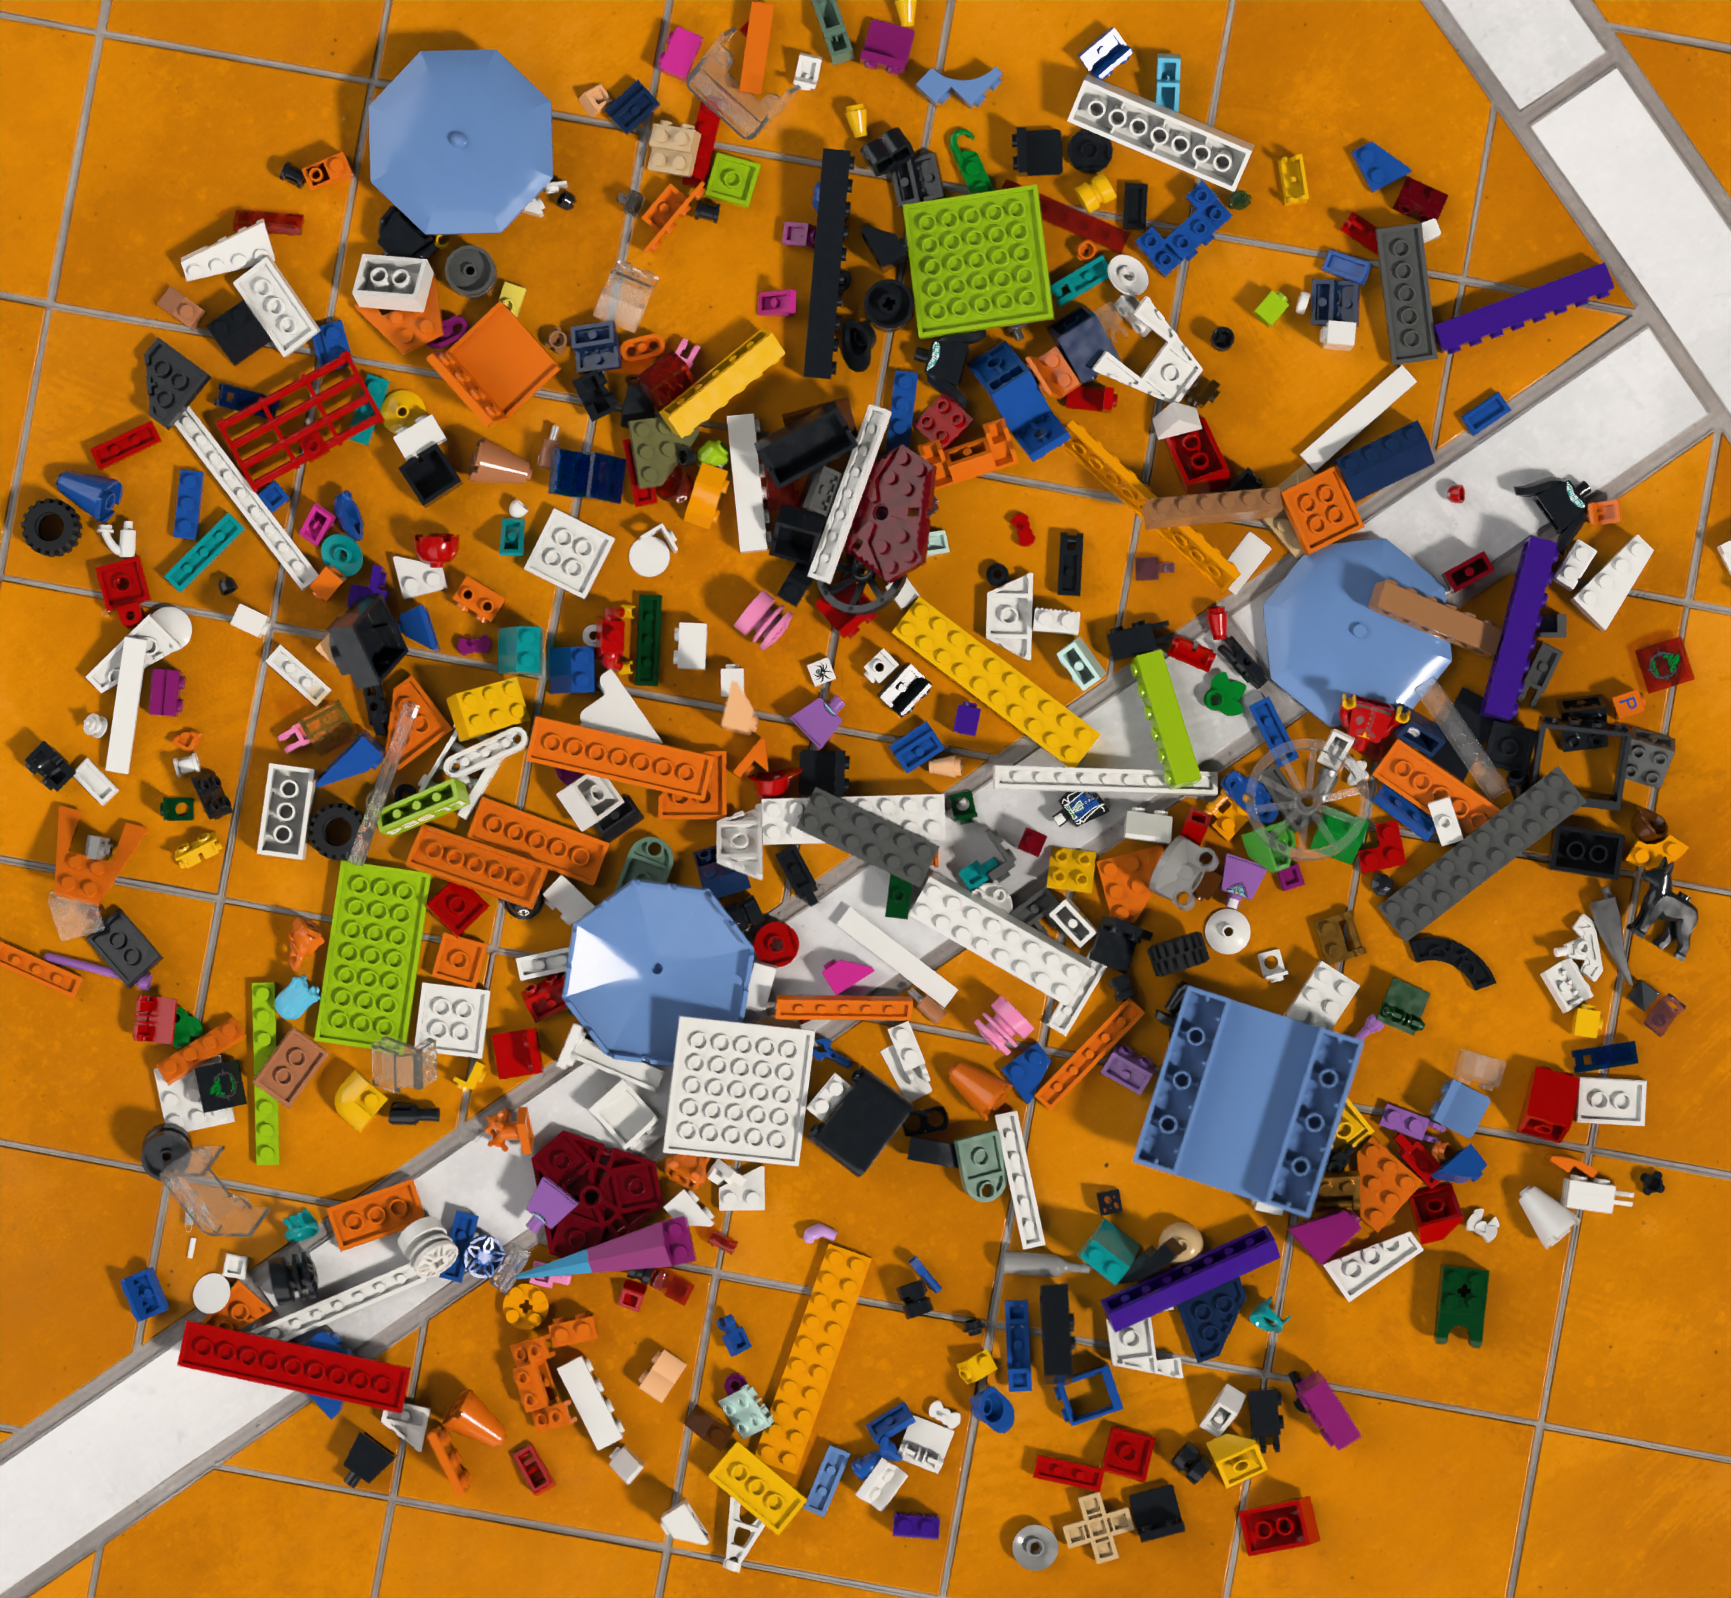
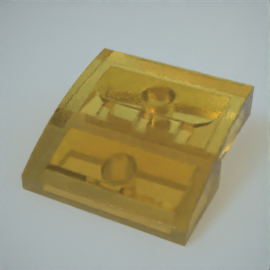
M339 699L298 720L320 757L360 735Z

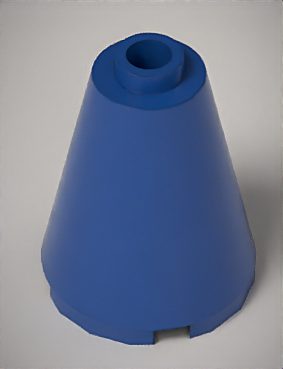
M65 471L58 476L56 481L60 493L94 519L103 523L108 521L115 513L112 510L114 504L119 505L121 501L122 483L113 478Z

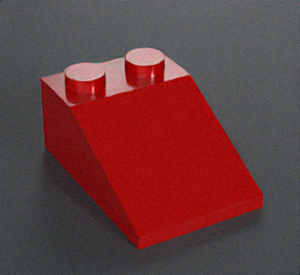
M1205 417L1200 418L1202 429L1164 438L1186 496L1206 494L1231 484L1229 468Z
M1310 1495L1238 1511L1248 1557L1308 1546L1320 1541Z

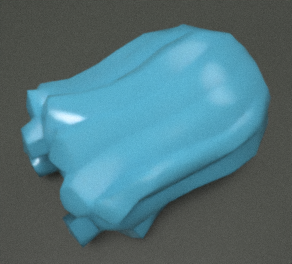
M302 974L301 977L294 976L291 983L275 999L276 1011L286 1020H296L314 1002L321 999L320 988L318 986H310L306 981L308 977L305 974Z

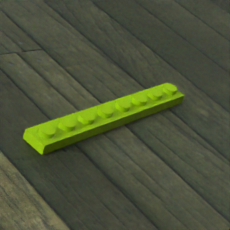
M276 982L252 983L254 1078L277 1048ZM254 1084L256 1165H280L279 1102Z

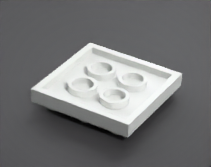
M554 508L524 570L585 600L615 538Z
M422 982L414 1050L482 1059L491 991Z
M217 1055L200 1067L222 1063V1055ZM158 1068L154 1069L165 1123L176 1124L189 1132L235 1122L233 1107L203 1113L195 1070L168 1086Z

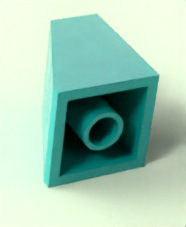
M527 626L500 628L498 631L497 674L543 676L544 630L541 627Z
M1104 1218L1077 1255L1116 1286L1130 1268L1141 1245Z

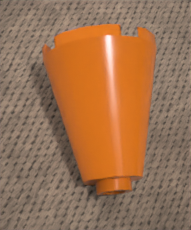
M964 1062L954 1063L948 1071L950 1075L949 1081L984 1121L989 1120L987 1117L989 1114L994 1116L1008 1098L1005 1092L1007 1089L1012 1090L1013 1088L1010 1082Z
M468 1388L465 1389L457 1397L459 1401L455 1405L452 1404L442 1421L443 1427L492 1448L496 1445L501 1446L507 1438L505 1434L506 1428L473 1391Z

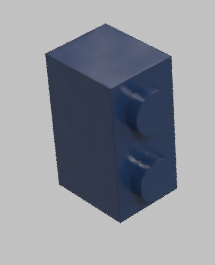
M1406 706L1402 713H1407L1410 710V718L1407 723H1402L1395 729L1396 737L1432 758L1446 743L1443 729L1438 724Z

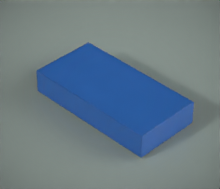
M1330 249L1321 270L1364 286L1373 265Z
M1497 392L1463 415L1461 420L1471 435L1474 436L1510 412L1511 409L1501 394Z

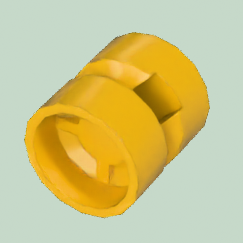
M1103 173L1093 177L1091 184L1085 182L1074 188L1080 203L1088 214L1099 209L1100 202L1106 204L1116 199V194Z

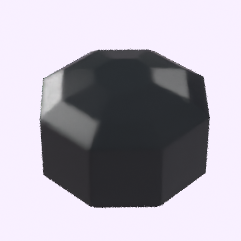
M1377 874L1371 880V890L1376 895L1386 896L1393 889V881L1388 875Z

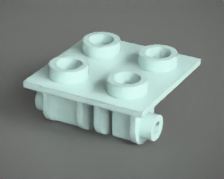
M748 1383L741 1387V1390L718 1401L724 1413L731 1420L743 1439L771 1426V1423L774 1422L772 1419L773 1415L767 1407H764L765 1403L758 1406L757 1403L761 1400V1397L755 1399L758 1394L754 1387H750Z

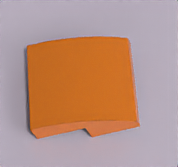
M1546 1154L1544 1159L1567 1173L1574 1167L1585 1176L1594 1178L1598 1170L1583 1162L1565 1156Z

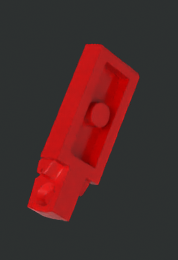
M1398 1132L1393 1137L1394 1141L1400 1146L1397 1152L1432 1190L1441 1181L1433 1179L1431 1176L1441 1167L1440 1164L1413 1137L1407 1140L1401 1132Z

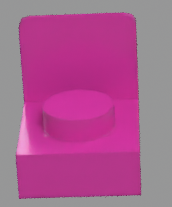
M788 289L759 293L758 316L791 317L793 313H796V290Z

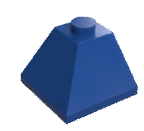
M420 605L399 614L401 620H398L397 624L401 634L405 633L406 637L435 652L441 651L427 607Z

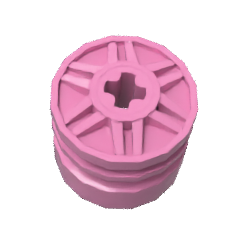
M765 590L752 601L734 624V627L745 636L752 630H755L757 633L752 640L754 644L763 637L764 641L759 646L763 651L782 636L794 615L788 611L781 618L780 614L785 607L781 605L773 611L771 607L775 599Z
M1001 995L991 1005L996 1015L992 1017L984 1012L982 1015L989 1022L984 1025L977 1019L974 1023L977 1025L980 1034L996 1050L1008 1056L1011 1051L1005 1044L1009 1041L1016 1048L1018 1045L1013 1036L1017 1034L1025 1039L1035 1028Z

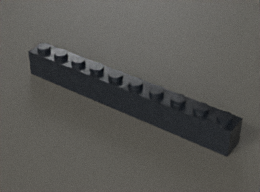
M823 148L803 377L831 379V375H836L837 361H833V352H838L839 339L835 338V329L840 330L841 316H837V307H842L843 293H839V284H844L845 270H841V261H846L847 248L843 247V238H848L849 225H845V215L850 216L851 202H847V192L852 193L853 179H849V170H854L855 156H851V151Z

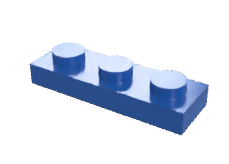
M180 470L174 538L197 540L204 472Z
M1266 697L1248 706L1277 766L1281 767L1299 758L1270 697Z
M1383 784L1374 796L1373 802L1426 842L1436 830L1432 818L1387 785Z
M456 1211L450 1237L458 1248V1256L448 1269L440 1273V1278L462 1283L465 1273L462 1261L463 1250L467 1243L474 1238L479 1216Z

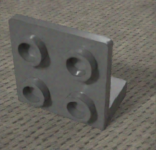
M825 465L810 472L796 508L828 517L843 474Z
M1631 726L1632 739L1625 779L1660 789L1675 753V739Z

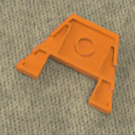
M433 265L431 268L434 275L424 312L393 310L382 316L378 308L354 305L357 312L368 320L402 355L444 335L438 297L439 291L436 281L437 275Z

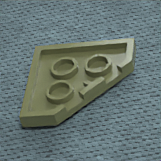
M662 417L628 422L638 489L661 487L679 463V450L681 448H690L699 436L698 426L694 428L690 435L680 438L672 433Z

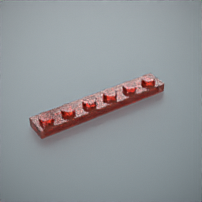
M1005 179L1001 190L1022 187V185ZM1039 193L1042 221L1085 240H1090L1092 243L1121 255L1129 238V232Z

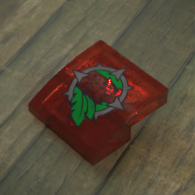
M1682 636L1635 650L1648 694L1695 680Z

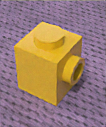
M1582 1004L1581 1008H1575L1571 1035L1597 1039L1598 1030H1601L1603 1026V1016H1600L1601 1011H1595V1006Z

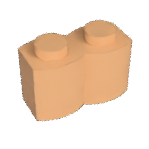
M666 1349L663 1352L657 1351L651 1360L654 1364L650 1371L645 1369L638 1380L641 1383L639 1388L661 1403L687 1366L686 1362Z

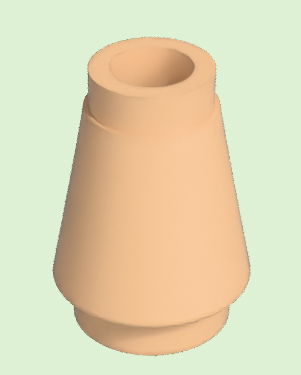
M955 755L930 760L929 773L953 778L962 776V758H957Z

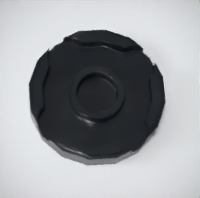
M1083 129L1077 132L1070 140L1067 154L1070 163L1076 170L1085 174H1094L1101 172L1108 166L1112 159L1113 148L1110 139Z

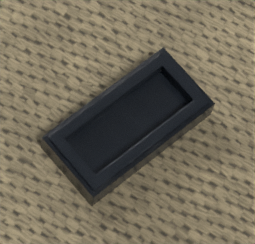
M1125 183L1123 229H1146L1148 184Z

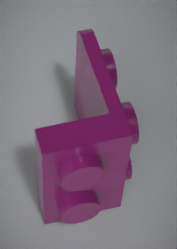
M872 20L864 50L861 53L860 63L869 69H884L886 73L892 75L904 74L914 38V31L898 25Z

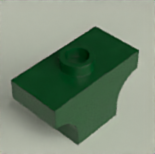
M890 874L885 917L908 920L912 884L893 874Z

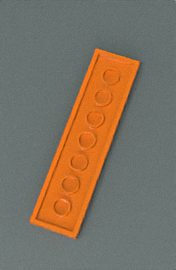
M536 715L526 761L704 801L714 755Z

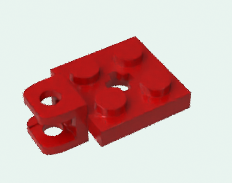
M136 556L96 567L106 611L112 612L117 610L119 619L128 629L137 627L145 619L141 603L152 601L141 557ZM122 578L130 582L126 590L118 588ZM135 614V617L130 620V615Z

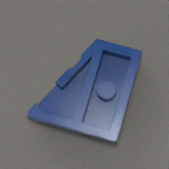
M1372 141L1351 152L1372 193L1412 172L1409 167Z
M1037 1042L1001 1069L1027 1105L1031 1102L1051 1059Z

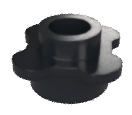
M1655 1171L1653 1174L1643 1173L1640 1176V1181L1643 1182L1644 1187L1642 1189L1643 1194L1649 1196L1651 1193H1662L1665 1190L1661 1179L1663 1176L1661 1172Z

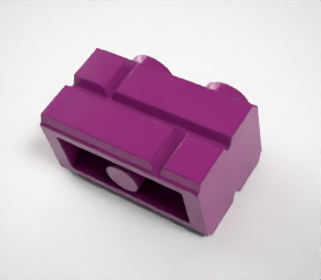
M152 669L149 702L150 715L178 717L179 712H183L184 700L180 699V692L185 689L186 678L182 676L181 671Z

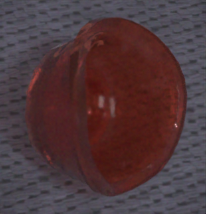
M681 465L669 475L661 487L656 488V494L665 501L673 503L683 502L692 494L694 480L686 471V467Z

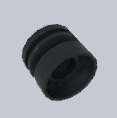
M308 1251L301 1252V1262L297 1253L293 1254L292 1265L288 1264L285 1256L269 1260L270 1280L276 1302L279 1306L294 1303L295 1292L297 1291L302 1301L307 1300V1290L311 1299L318 1297L319 1281L317 1270Z

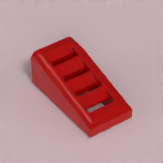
M533 1444L512 1455L533 1495L539 1496L557 1485ZM532 1453V1458L522 1462V1458ZM537 1462L538 1465L530 1470L526 1469L527 1466ZM541 1470L542 1473L532 1479L531 1475ZM545 1478L546 1482L537 1487L536 1483Z

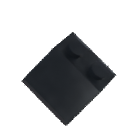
M867 226L860 228V234L883 274L907 260L909 248L902 237L898 239L894 233Z
M244 300L206 325L234 366L272 341Z

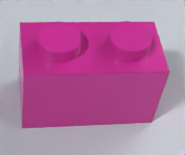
M678 26L675 32L671 31L666 41L669 44L666 53L662 51L657 63L660 65V72L686 82L703 42L702 36Z

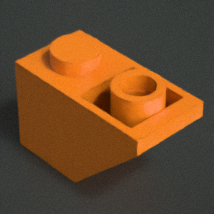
M344 152L301 169L310 190L333 186L355 177Z

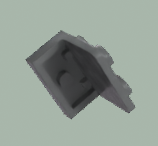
M989 828L985 833L1005 862L988 873V877L992 882L997 880L1000 883L1010 876L1008 871L1016 866L1014 861L1017 859L1009 848L1005 851L1000 843L1003 842V839L997 830L992 832Z

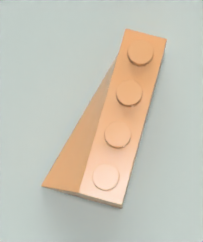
M732 681L721 726L724 730L751 736L752 731L756 732L759 719L738 683Z

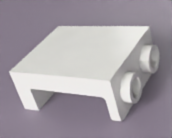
M624 1079L589 1109L594 1117L596 1116L622 1145L624 1150L628 1147L633 1150L642 1142L640 1137L645 1132L650 1135L659 1127L656 1123L660 1120L659 1117Z

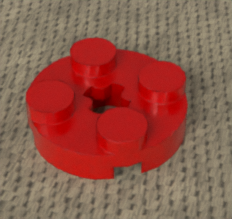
M771 922L764 925L757 932L754 940V951L758 959L777 967H783L791 963L799 950L797 933L789 925L781 922ZM774 938H777L778 941H783L780 951L770 947Z

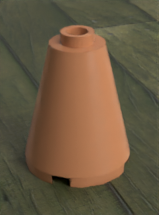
M483 437L478 438L475 446H479V449L473 452L468 476H470L468 481L524 484L526 480L530 481L533 468L529 467L530 462Z

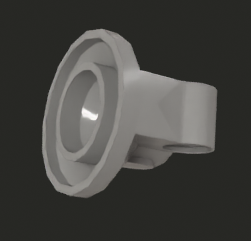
M1179 835L1167 847L1155 867L1150 880V891L1172 901L1180 910L1189 911L1196 903L1193 892L1200 884L1205 872H1211L1218 867L1219 859L1210 848H1202L1185 836ZM1205 855H1212V861L1209 864H1202V858ZM1183 894H1188L1189 900L1187 903L1179 904V897Z

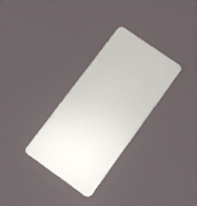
M1252 532L1245 536L1227 560L1234 563L1241 573L1228 588L1235 595L1272 549Z
M891 1045L881 1050L888 1068L907 1100L913 1102L932 1092L929 1082L923 1080L919 1066L911 1069L918 1085L913 1088L906 1071L904 1072L894 1046Z

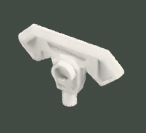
M1581 914L1572 927L1580 938L1563 944V947L1554 948L1555 957L1565 956V958L1571 957L1572 959L1584 960L1580 973L1590 981L1595 982L1603 972L1595 922L1587 915Z

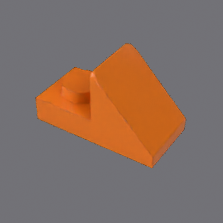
M762 737L733 771L740 779L743 775L747 778L755 767L752 765L754 762L769 773L766 740Z

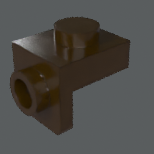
M1212 380L1200 397L1188 389L1185 393L1187 397L1186 402L1196 409L1198 406L1203 409L1208 401L1213 403L1219 395L1220 391L1217 388L1220 384Z

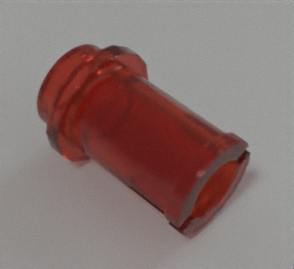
M713 1230L708 1239V1243L711 1244L710 1247L716 1246L730 1253V1255L733 1254L738 1244L737 1241L720 1234L719 1230L718 1232Z

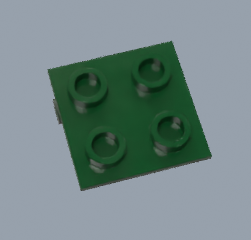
M1393 977L1376 1020L1414 1036L1415 1031H1422L1425 1027L1421 1016L1431 993Z

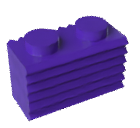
M897 1510L894 1512L893 1536L939 1539L940 1516L938 1513L936 1515H930L929 1513L921 1515L920 1512L918 1514L915 1512L913 1514L911 1512L907 1513L906 1511L898 1513Z

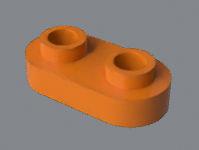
M648 334L628 339L620 347L621 356L629 363L658 357L665 350V342L658 334ZM652 342H656L658 344V348L656 350L650 349L649 346ZM629 348L636 349L634 355H629L627 351Z

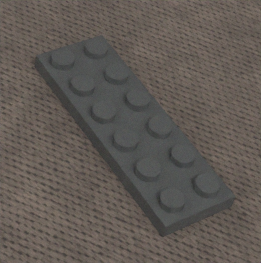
M1422 223L1375 229L1391 365L1438 359Z
M815 787L796 827L817 839L918 887L921 886L940 847Z

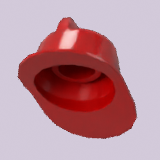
M794 767L769 773H756L750 775L748 779L755 782L759 799H777L788 791L790 777L800 774L803 769Z

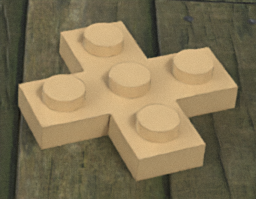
M1100 1492L1078 1497L1084 1519L1062 1526L1068 1548L1091 1542L1097 1564L1119 1558L1113 1536L1135 1530L1128 1506L1106 1513Z

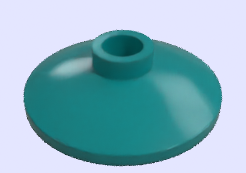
M333 534L323 542L321 555L326 566L332 564L346 577L356 574L361 569L363 554L354 539L345 534Z

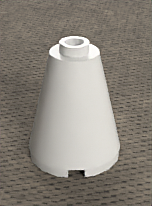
M1527 1186L1519 1193L1521 1198L1518 1201L1546 1250L1570 1232L1572 1225L1576 1227L1581 1221L1578 1216L1537 1186L1533 1188Z

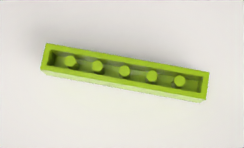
M1162 649L1137 655L1131 661L1130 670L1138 682L1137 693L1143 699L1145 705L1143 708L1144 715L1151 724L1150 734L1158 747V760L1164 766V780L1171 790L1196 784L1202 777Z

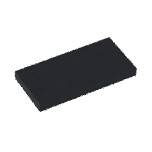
M1465 687L1461 688L1441 725L1446 743L1432 758L1425 755L1462 781L1465 780L1484 745L1493 721L1491 718L1479 715L1483 697Z

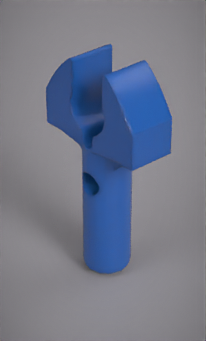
M827 1038L815 1040L823 1044L825 1050H827V1052H818L813 1048L815 1059L821 1061L822 1058L828 1057L847 1069L851 1066V1060L832 1050L830 1045L832 1041Z
M915 1255L910 1259L909 1263L933 1292H940L942 1287Z

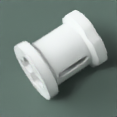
M196 752L185 758H173L175 771L179 778L183 774L193 771L201 772Z

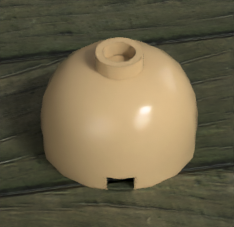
M1175 1222L1169 1224L1160 1234L1158 1248L1168 1239L1174 1237L1185 1249L1182 1254L1169 1263L1174 1267L1201 1255L1203 1252L1204 1241L1202 1235L1195 1226L1189 1223Z

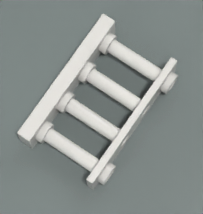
M456 729L428 775L424 774L419 781V792L438 785L433 779L439 769L444 772V761L451 750L458 753L467 749L456 742L458 739ZM487 734L476 738L484 741L491 738V736ZM503 759L480 769L483 773L479 779H473L468 775L457 779L464 782L469 787V790H471L469 794L471 804L458 809L460 811L457 815L466 820L469 818Z

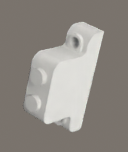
M609 669L600 677V683L597 685L604 693V696L581 712L580 720L582 723L580 725L664 744L613 670Z

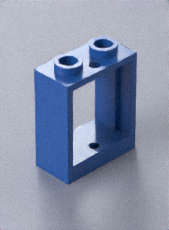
M1108 1363L1073 1375L1072 1383L1102 1373L1112 1403L1111 1405L1074 1417L1064 1385L1067 1384H1057L1058 1386L1054 1387L1057 1400H1063L1065 1408L1061 1409L1065 1422L1070 1421L1071 1426L1124 1409Z

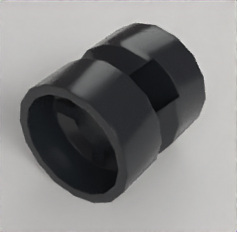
M754 895L742 899L741 904L735 902L724 907L741 931L748 929V924L755 926L765 921Z
M923 1279L896 1288L899 1300L904 1302L902 1308L906 1319L918 1317L934 1310L930 1297L925 1296L927 1288Z
M1190 1441L1170 1461L1179 1472H1185L1184 1476L1193 1485L1201 1480L1213 1465V1462L1204 1454L1199 1455V1449ZM1189 1459L1193 1461L1191 1464L1188 1463Z

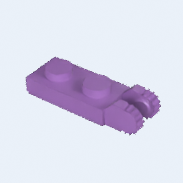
M1387 1103L1378 1124L1421 1141L1424 1139L1436 1144L1439 1138L1425 1135L1427 1126L1440 1132H1445L1446 1129L1442 1125L1431 1122L1428 1118Z

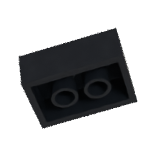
M1558 824L1552 829L1546 870L1618 880L1625 835Z

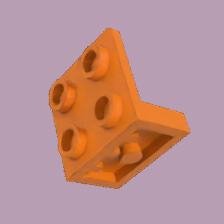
M1055 346L1039 358L1032 356L1025 358L1028 362L1026 367L1030 370L1033 377L1036 375L1040 383L1038 386L1045 396L1048 394L1050 397L1061 399L1082 385L1059 346Z

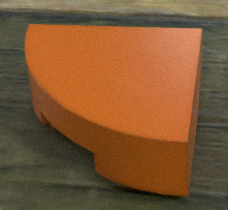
M195 731L183 732L175 736L170 743L191 754L202 734Z

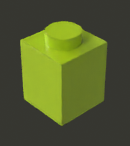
M1272 290L1253 314L1271 328L1288 308V299L1281 292L1277 291L1275 293Z

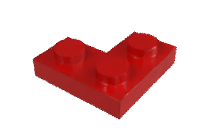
M1394 820L1375 824L1379 847L1357 852L1361 874L1407 864L1398 821Z

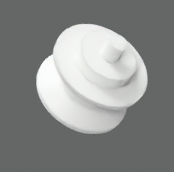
M95 713L90 714L84 720L83 730L85 734L92 735L94 738L102 737L107 731V719Z

